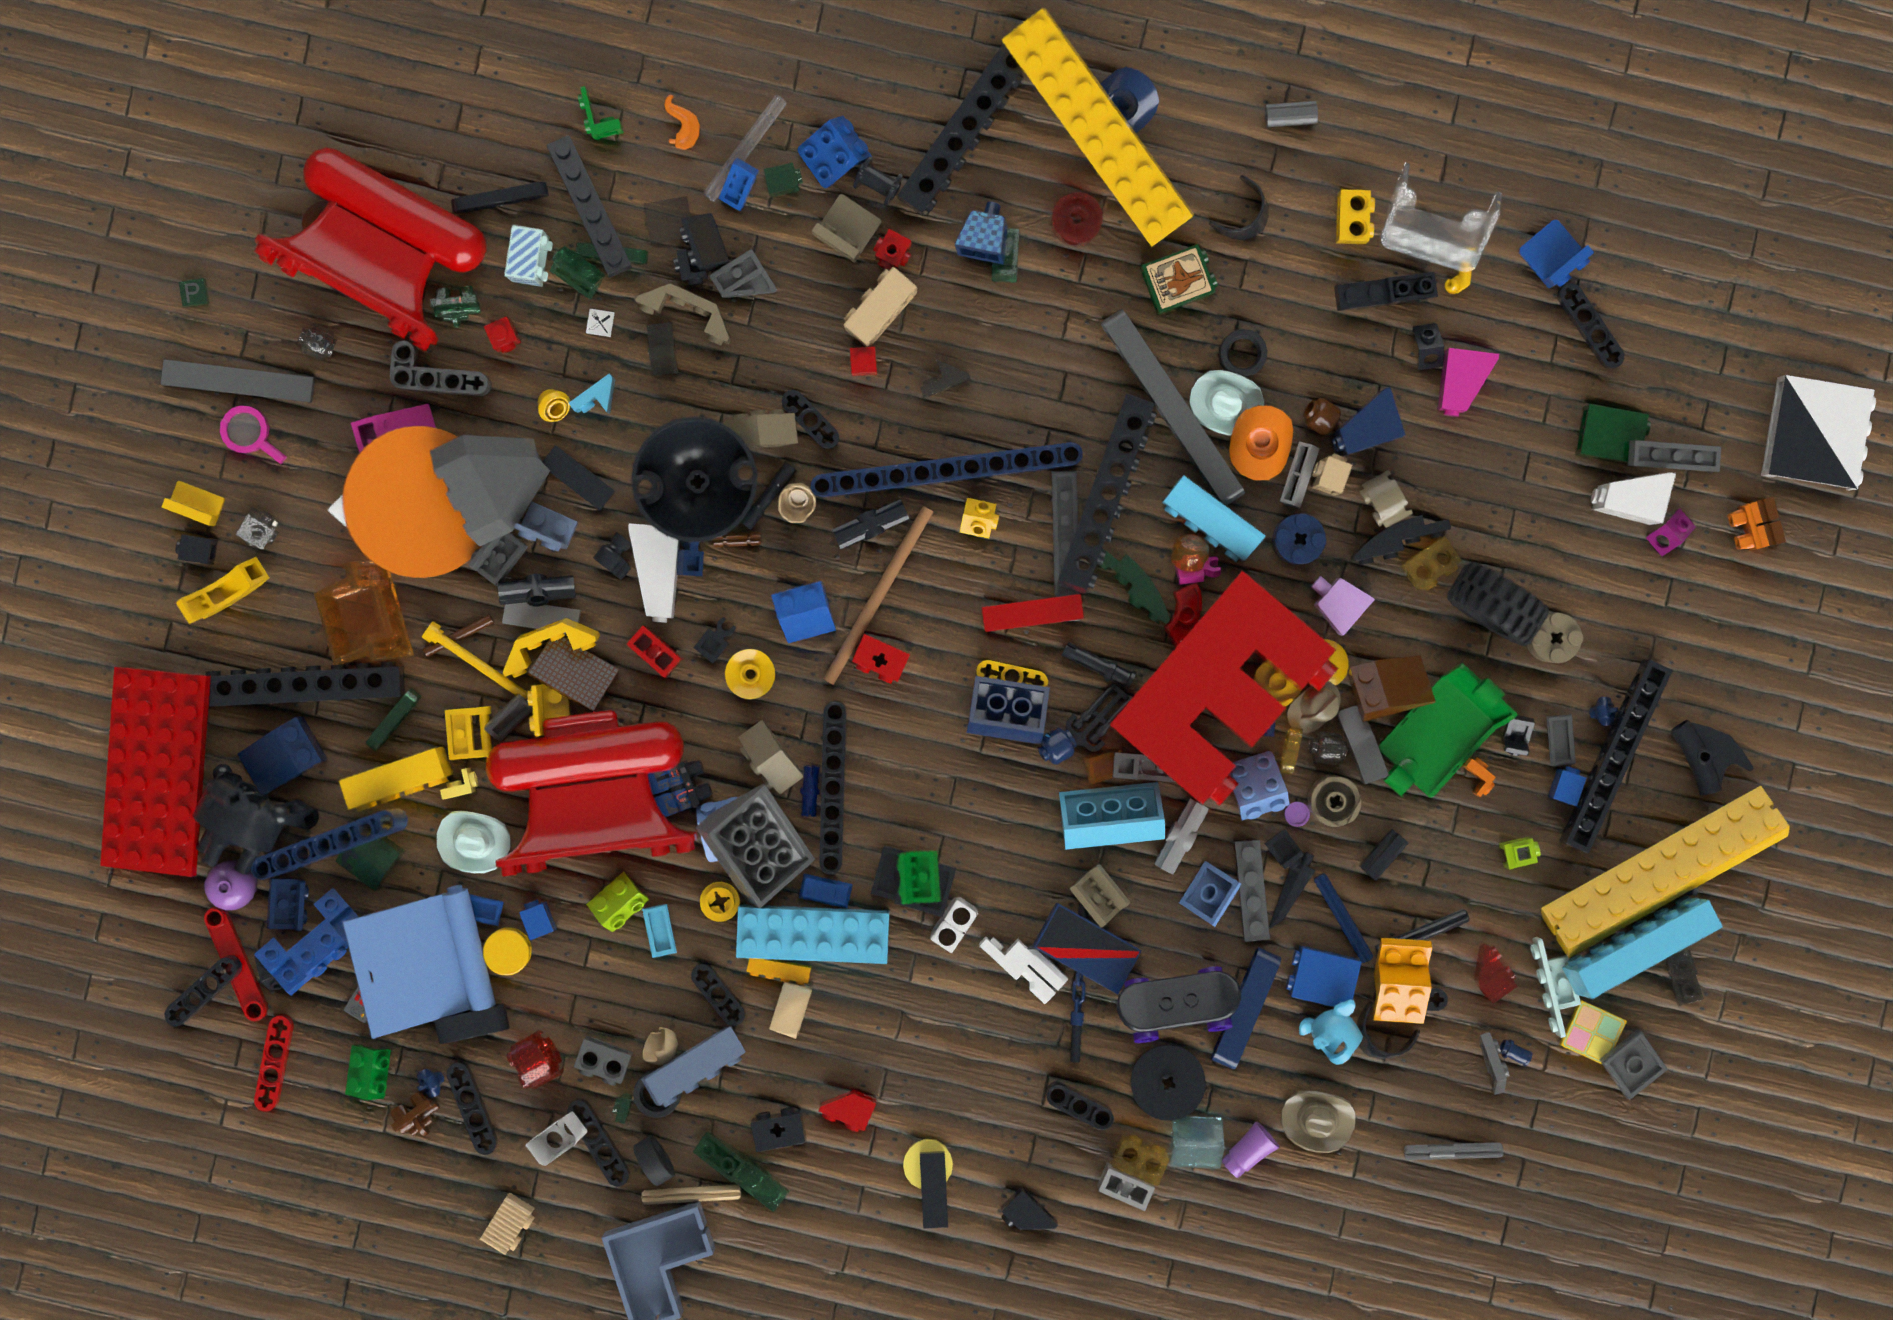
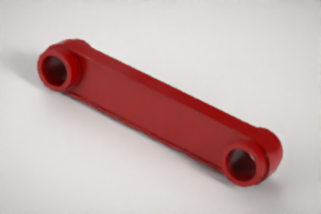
M212 907L206 911L204 922L220 959L228 955H234L240 959L242 971L231 984L245 1017L250 1021H259L266 1017L269 1007L228 911ZM214 911L221 915L220 924H216L212 920ZM231 963L227 964L226 973L231 971ZM253 1003L261 1008L259 1016L255 1015L251 1010Z

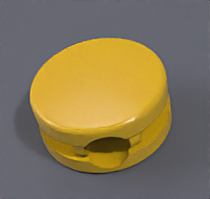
M505 927L495 931L487 938L483 947V957L486 965L493 972L500 975H513L519 972L528 964L532 955V946L527 935L521 930L512 927Z

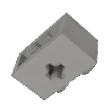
M1106 1163L1097 1184L1099 1192L1143 1211L1146 1210L1155 1189L1153 1182L1110 1163Z

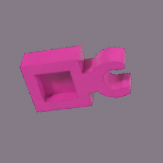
M1200 556L1175 559L1174 566L1179 585L1204 582V576L1206 575L1216 578L1221 574L1220 567L1213 568V566H1218V557H1209L1205 561H1201Z

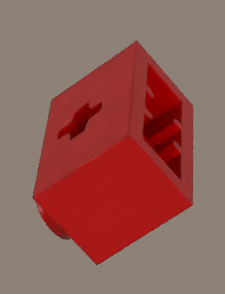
M643 625L626 644L664 678L668 677L684 659L646 625Z
M864 634L852 662L856 663V669L869 674L870 670L879 673L878 679L892 684L893 680L899 681L910 654ZM885 654L884 659L888 661L887 664H881L880 667H877L876 661L873 660L874 655Z

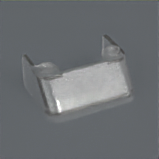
M1405 162L1393 191L1381 231L1382 244L1388 249L1461 272L1474 270L1478 265L1500 214L1501 192L1496 191L1488 212L1473 209L1465 214L1462 223L1415 209L1417 195L1413 189L1406 187L1410 164Z

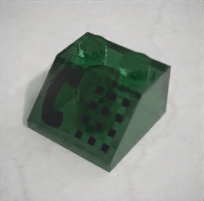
M385 836L339 853L335 862L371 889L377 891L406 851Z

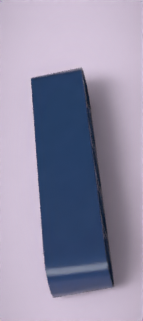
M1259 947L1255 950L1240 985L1241 1001L1239 1007L1229 1017L1232 1019L1233 1027L1221 1031L1211 1055L1212 1061L1231 1069H1236L1280 966L1281 956Z

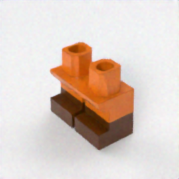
M1773 496L1737 507L1738 510L1727 515L1731 527L1743 525L1745 534L1734 537L1737 550H1756L1786 542L1780 520L1756 526V524L1779 518Z

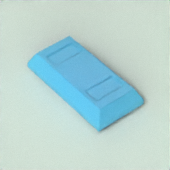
M667 904L643 908L642 911L652 958L677 953Z

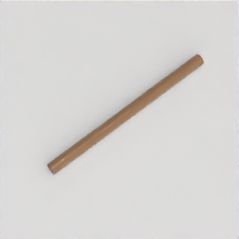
M922 506L823 677L825 681L832 685L836 682L932 516V510Z

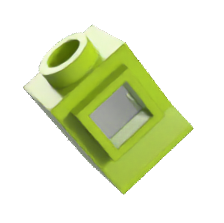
M1530 837L1499 843L1500 848L1505 851L1507 862L1503 863L1504 868L1509 870L1538 863L1537 857L1541 856L1538 842H1533V838Z

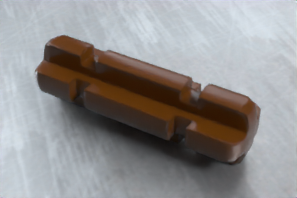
M747 532L726 533V535L712 539L714 547H724V545L728 547L748 546V544L754 546L761 545L762 536L760 532H750V534H747Z

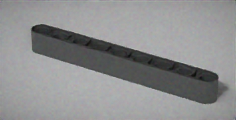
M1120 309L1100 322L1105 333L1152 403H1155L1154 406L1217 500L1224 506H1228L1243 496L1245 491L1124 310Z

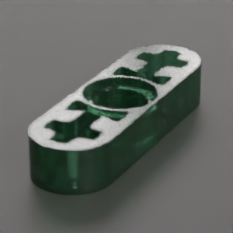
M576 243L575 256L600 260L593 244ZM623 247L631 264L647 265L648 251Z
M413 688L409 689L371 734L365 744L375 752L379 750L416 706L422 696Z

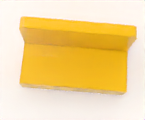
M178 481L171 499L165 498L162 508L203 524L215 526L225 498Z

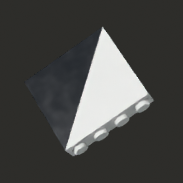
M1788 375L1778 377L1761 476H1778L1844 487L1846 490L1858 489V486L1863 481L1862 461L1866 459L1868 448L1865 446L1866 438L1869 436L1872 428V423L1869 421L1870 414L1876 404V398L1873 397L1874 390Z

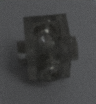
M251 507L235 535L244 539V542L250 547H258L263 550L266 543L272 545L279 532L275 529L278 521L266 511L261 512Z

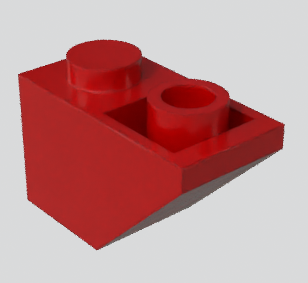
M851 1090L821 1102L818 1112H821L822 1117L829 1121L835 1122L837 1119L844 1122V1126L852 1131L858 1132L859 1129L865 1131L877 1099L857 1090Z

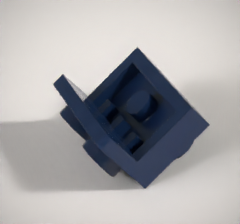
M300 878L269 879L268 929L303 930V925L307 922L304 900L308 899L309 894L308 885H305L304 880Z

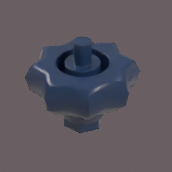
M1600 697L1595 706L1590 708L1589 714L1592 719H1597L1603 726H1612L1616 716L1615 712H1618V707H1614L1610 697Z
M429 1069L419 1071L417 1073L418 1084L420 1085L417 1087L418 1090H422L429 1098L438 1096L441 1090V1083L444 1082L443 1074Z

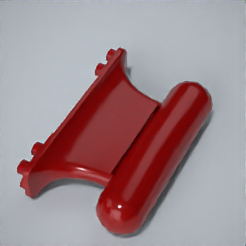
M325 147L314 151L306 159L303 169V180L306 187L312 193L328 201V204L308 227L293 236L272 238L257 234L254 239L257 243L254 252L259 255L258 258L271 266L277 258L276 264L281 267L280 270L292 278L300 271L389 319L388 326L392 329V333L402 339L406 337L408 332L412 333L410 339L414 341L413 344L427 351L430 344L436 345L439 340L436 333L427 325L423 314V292L430 270L435 261L457 272L464 273L475 269L483 261L487 250V241L483 232L476 226L337 149Z

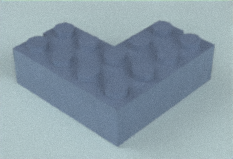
M700 1201L605 1231L602 1241L628 1320H676L681 1318L684 1310L670 1269L711 1256L716 1248L709 1227L705 1228L707 1220Z

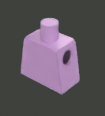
M1320 576L1311 586L1321 596L1314 604L1315 607L1340 636H1344L1375 600L1341 578H1337L1330 584Z

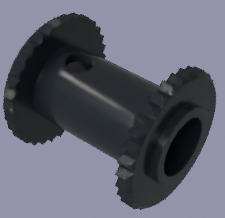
M868 157L857 172L853 187L857 189L861 183L886 197L883 203L886 206L899 191L903 175L900 173L896 179L871 166L873 158Z

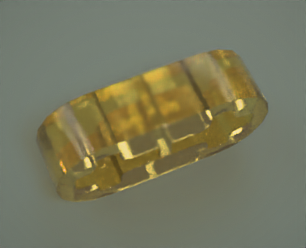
M1290 726L1288 729L1279 766L1281 773L1292 775L1294 772L1303 729Z

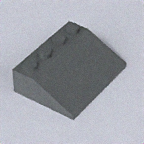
M764 784L715 810L695 827L744 899L758 908L766 904L815 860Z

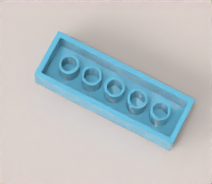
M1683 897L1675 902L1676 906L1670 909L1663 908L1655 912L1654 918L1635 923L1632 926L1633 929L1627 933L1624 931L1613 935L1611 937L1612 941L1605 945L1600 943L1589 949L1590 953L1585 956L1578 955L1568 960L1569 964L1562 969L1575 994L1593 999L1722 928L1723 926L1710 901L1699 899L1698 897Z
M740 904L738 907L736 958L887 964L890 911L768 905L758 908L754 905Z

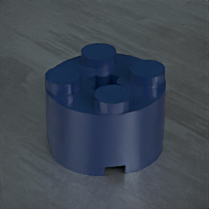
M1294 514L1282 519L1274 529L1272 537L1273 549L1284 562L1294 565L1312 562L1320 556L1325 547L1326 535L1324 528L1316 518L1310 515ZM1295 534L1303 535V545L1294 543L1296 540Z

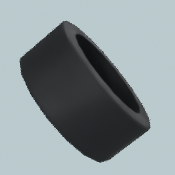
M1248 329L1233 331L1224 338L1219 347L1218 357L1225 371L1246 378L1253 376L1262 369L1267 360L1268 350L1265 341L1258 333ZM1248 339L1254 343L1258 355L1252 366L1238 368L1231 363L1228 351L1234 341Z
M655 1068L641 1075L634 1086L633 1097L635 1105L640 1112L648 1117L660 1118L669 1115L675 1110L681 1100L682 1092L676 1095L678 1100L667 1107L657 1108L649 1105L643 1096L645 1085L641 1079L658 1069Z
M652 1135L648 1136L633 1146V1151L640 1167L654 1185L659 1186L675 1176L673 1165L667 1153Z

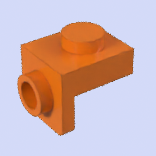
M1477 757L1475 760L1469 758L1462 766L1481 780L1472 793L1479 797L1483 794L1487 795L1494 787L1495 783L1493 781L1496 777L1486 770L1489 766Z

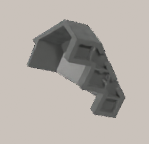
M462 435L430 450L435 474L438 479L444 478L448 488V492H446L447 497L455 512L459 510L466 523L463 524L467 535L479 546L504 536L515 529V523L519 522L550 472L541 461L534 439Z

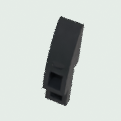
M1435 272L1395 276L1380 280L1334 286L1337 311L1367 309L1438 297Z
M1421 515L1393 524L1378 532L1361 545L1351 556V562L1358 561L1359 565L1374 562L1373 557L1383 555L1384 560L1399 557L1398 552L1404 550L1402 540H1405L1406 544L1420 542V536L1428 534L1430 539L1445 536L1444 531L1451 529L1450 521L1444 520L1424 525L1423 516Z

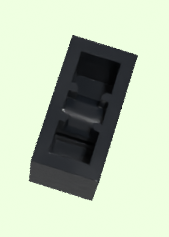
M795 1107L780 1109V1113L772 1115L770 1111L755 1114L756 1118L751 1120L756 1152L806 1143L807 1137L801 1109L795 1110ZM775 1123H779L780 1127H784L781 1133H778L777 1129H773Z

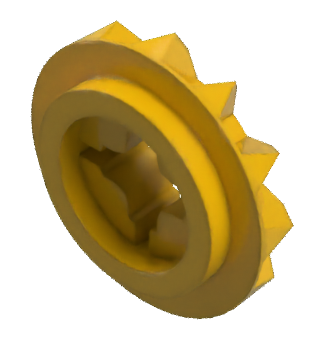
M723 881L711 883L703 890L700 896L702 912L707 918L717 922L731 919L737 913L740 905L739 893L732 885ZM716 891L721 898L730 897L724 903L725 911L719 905L710 906L716 900Z

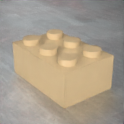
M894 267L891 271L886 269L877 279L878 286L874 290L869 288L860 299L862 304L856 310L853 307L844 317L845 330L864 347H871L917 294V287Z

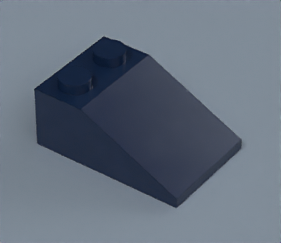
M303 716L293 718L237 753L258 791L266 795L328 760Z

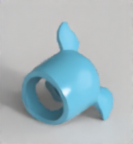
M1349 999L1345 1002H1340L1335 1005L1334 1009L1321 1013L1316 1019L1304 1018L1299 1026V1035L1303 1036L1312 1033L1316 1049L1321 1048L1329 1060L1336 1065L1346 1062L1363 1038L1360 1029L1350 1017V1014L1355 1009L1354 1000ZM1344 1041L1345 1048L1343 1051L1334 1054L1338 1046Z

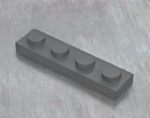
M1630 440L1628 466L1720 472L1721 447Z
M1260 840L1234 842L1237 877L1241 883L1239 897L1244 941L1268 940L1270 935Z

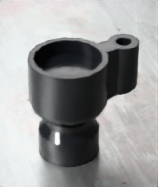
M616 532L611 538V543L602 545L593 558L622 580L631 568L621 554L623 551H627L632 544Z

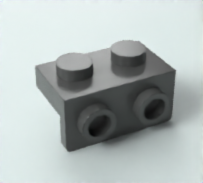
M508 533L477 549L472 554L471 562L468 566L498 586V582L504 581L528 546L513 534Z

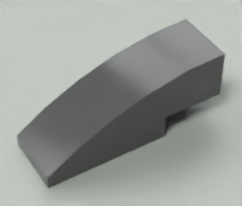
M1355 705L1338 711L1337 717L1362 783L1368 784L1389 776L1368 721L1362 722L1358 706Z

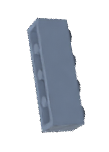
M726 1026L641 1080L654 1103L658 1106L663 1104L664 1107H667L678 1100L676 1095L685 1091L687 1094L699 1087L697 1082L705 1077L707 1080H710L720 1074L719 1069L724 1065L728 1064L731 1067L741 1061L742 1058L740 1056L745 1053V1050L731 1026Z

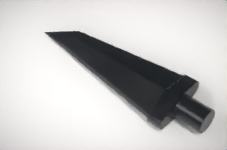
M1305 851V855L1302 857L1303 861L1293 869H1289L1269 929L1284 920L1316 870L1309 867L1314 858L1313 854Z

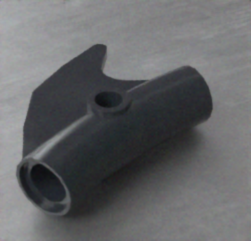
M1689 719L1679 723L1670 731L1689 763L1700 795L1722 791L1723 776L1725 770L1731 764H1736L1748 771L1753 770V766L1744 751L1728 734L1708 726L1690 722Z

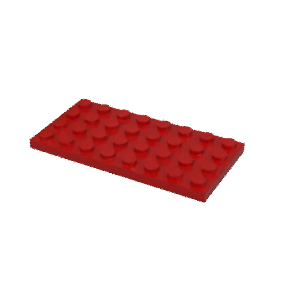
M114 667L100 866L188 877L197 875L198 850L196 846L199 844L200 824L192 817V814L203 791L211 676Z

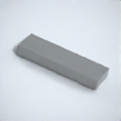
M527 603L507 604L504 607L502 623L535 629L563 618L579 623L581 610L551 605L534 607Z

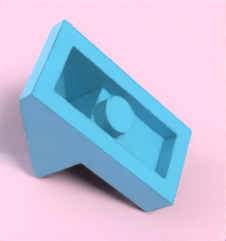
M611 374L606 375L569 402L570 406L577 413L580 411L586 413L595 406L594 401L598 400L604 410L610 415L615 385L614 377Z

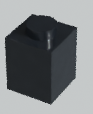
M181 535V539H178L176 543L178 560L214 565L218 540Z

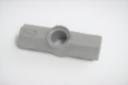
M1189 798L1180 817L1172 824L1165 838L1166 842L1154 865L1168 873H1175L1185 852H1188L1192 847L1198 834L1197 830L1209 808Z

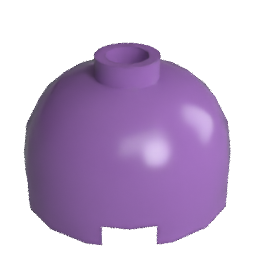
M237 860L219 863L207 874L204 883L205 894L208 900L217 908L223 910L240 909L250 903L254 893L257 891V878L253 876L251 869L248 875L234 869Z

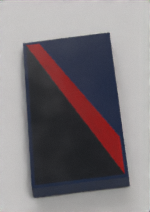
M1055 903L1032 945L1035 949L1116 994H1119L1142 951L1059 903Z

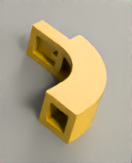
M254 557L238 564L228 574L211 585L179 599L176 604L187 622L191 624L202 618L206 619L231 606L253 592L270 577L258 558Z

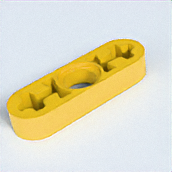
M984 660L979 663L976 670L977 676L984 677V673L980 672L981 667L985 668L987 664H990L992 670L999 671V666H1003L1001 680H1005V673L1008 670L1014 669L1019 673V683H1022L1023 671L1028 672V678H1035L1036 675H1040V680L1044 681L1043 686L1047 687L1048 685L1047 676L1041 671L996 661ZM996 675L989 676V678L997 679L998 677Z

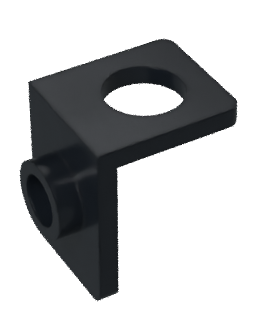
M1437 323L1413 326L1412 331L1418 347V369L1442 367L1444 343ZM1430 354L1438 356L1433 362L1424 361V358Z

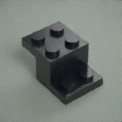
M884 845L871 894L895 900L894 904L943 917L957 868L938 863L939 902L902 904V898L899 895L901 883L897 861L899 853L908 851Z

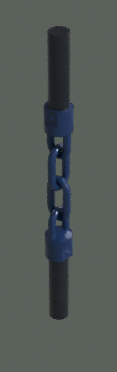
M1079 903L1078 915L1088 920V911ZM1077 971L1076 980L1072 986V1000L1075 1002L1074 1011H1071L1070 1023L1072 1025L1070 1062L1075 1063L1080 1062L1081 1033L1085 1013L1081 1011V1007L1085 1000L1086 989L1083 975ZM1076 985L1079 987L1082 985L1081 997L1078 996L1076 998Z

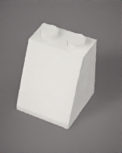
M1665 473L1599 485L1597 489L1593 490L1591 496L1592 510L1648 525L1663 523L1676 474Z

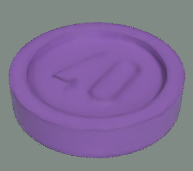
M1292 802L1286 807L1284 817L1290 825L1300 827L1307 823L1310 812L1304 803Z

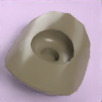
M1298 1091L1285 1102L1282 1108L1281 1123L1286 1136L1295 1145L1314 1152L1330 1153L1339 1150L1349 1141L1355 1128L1356 1113L1351 1103L1342 1097L1318 1091Z

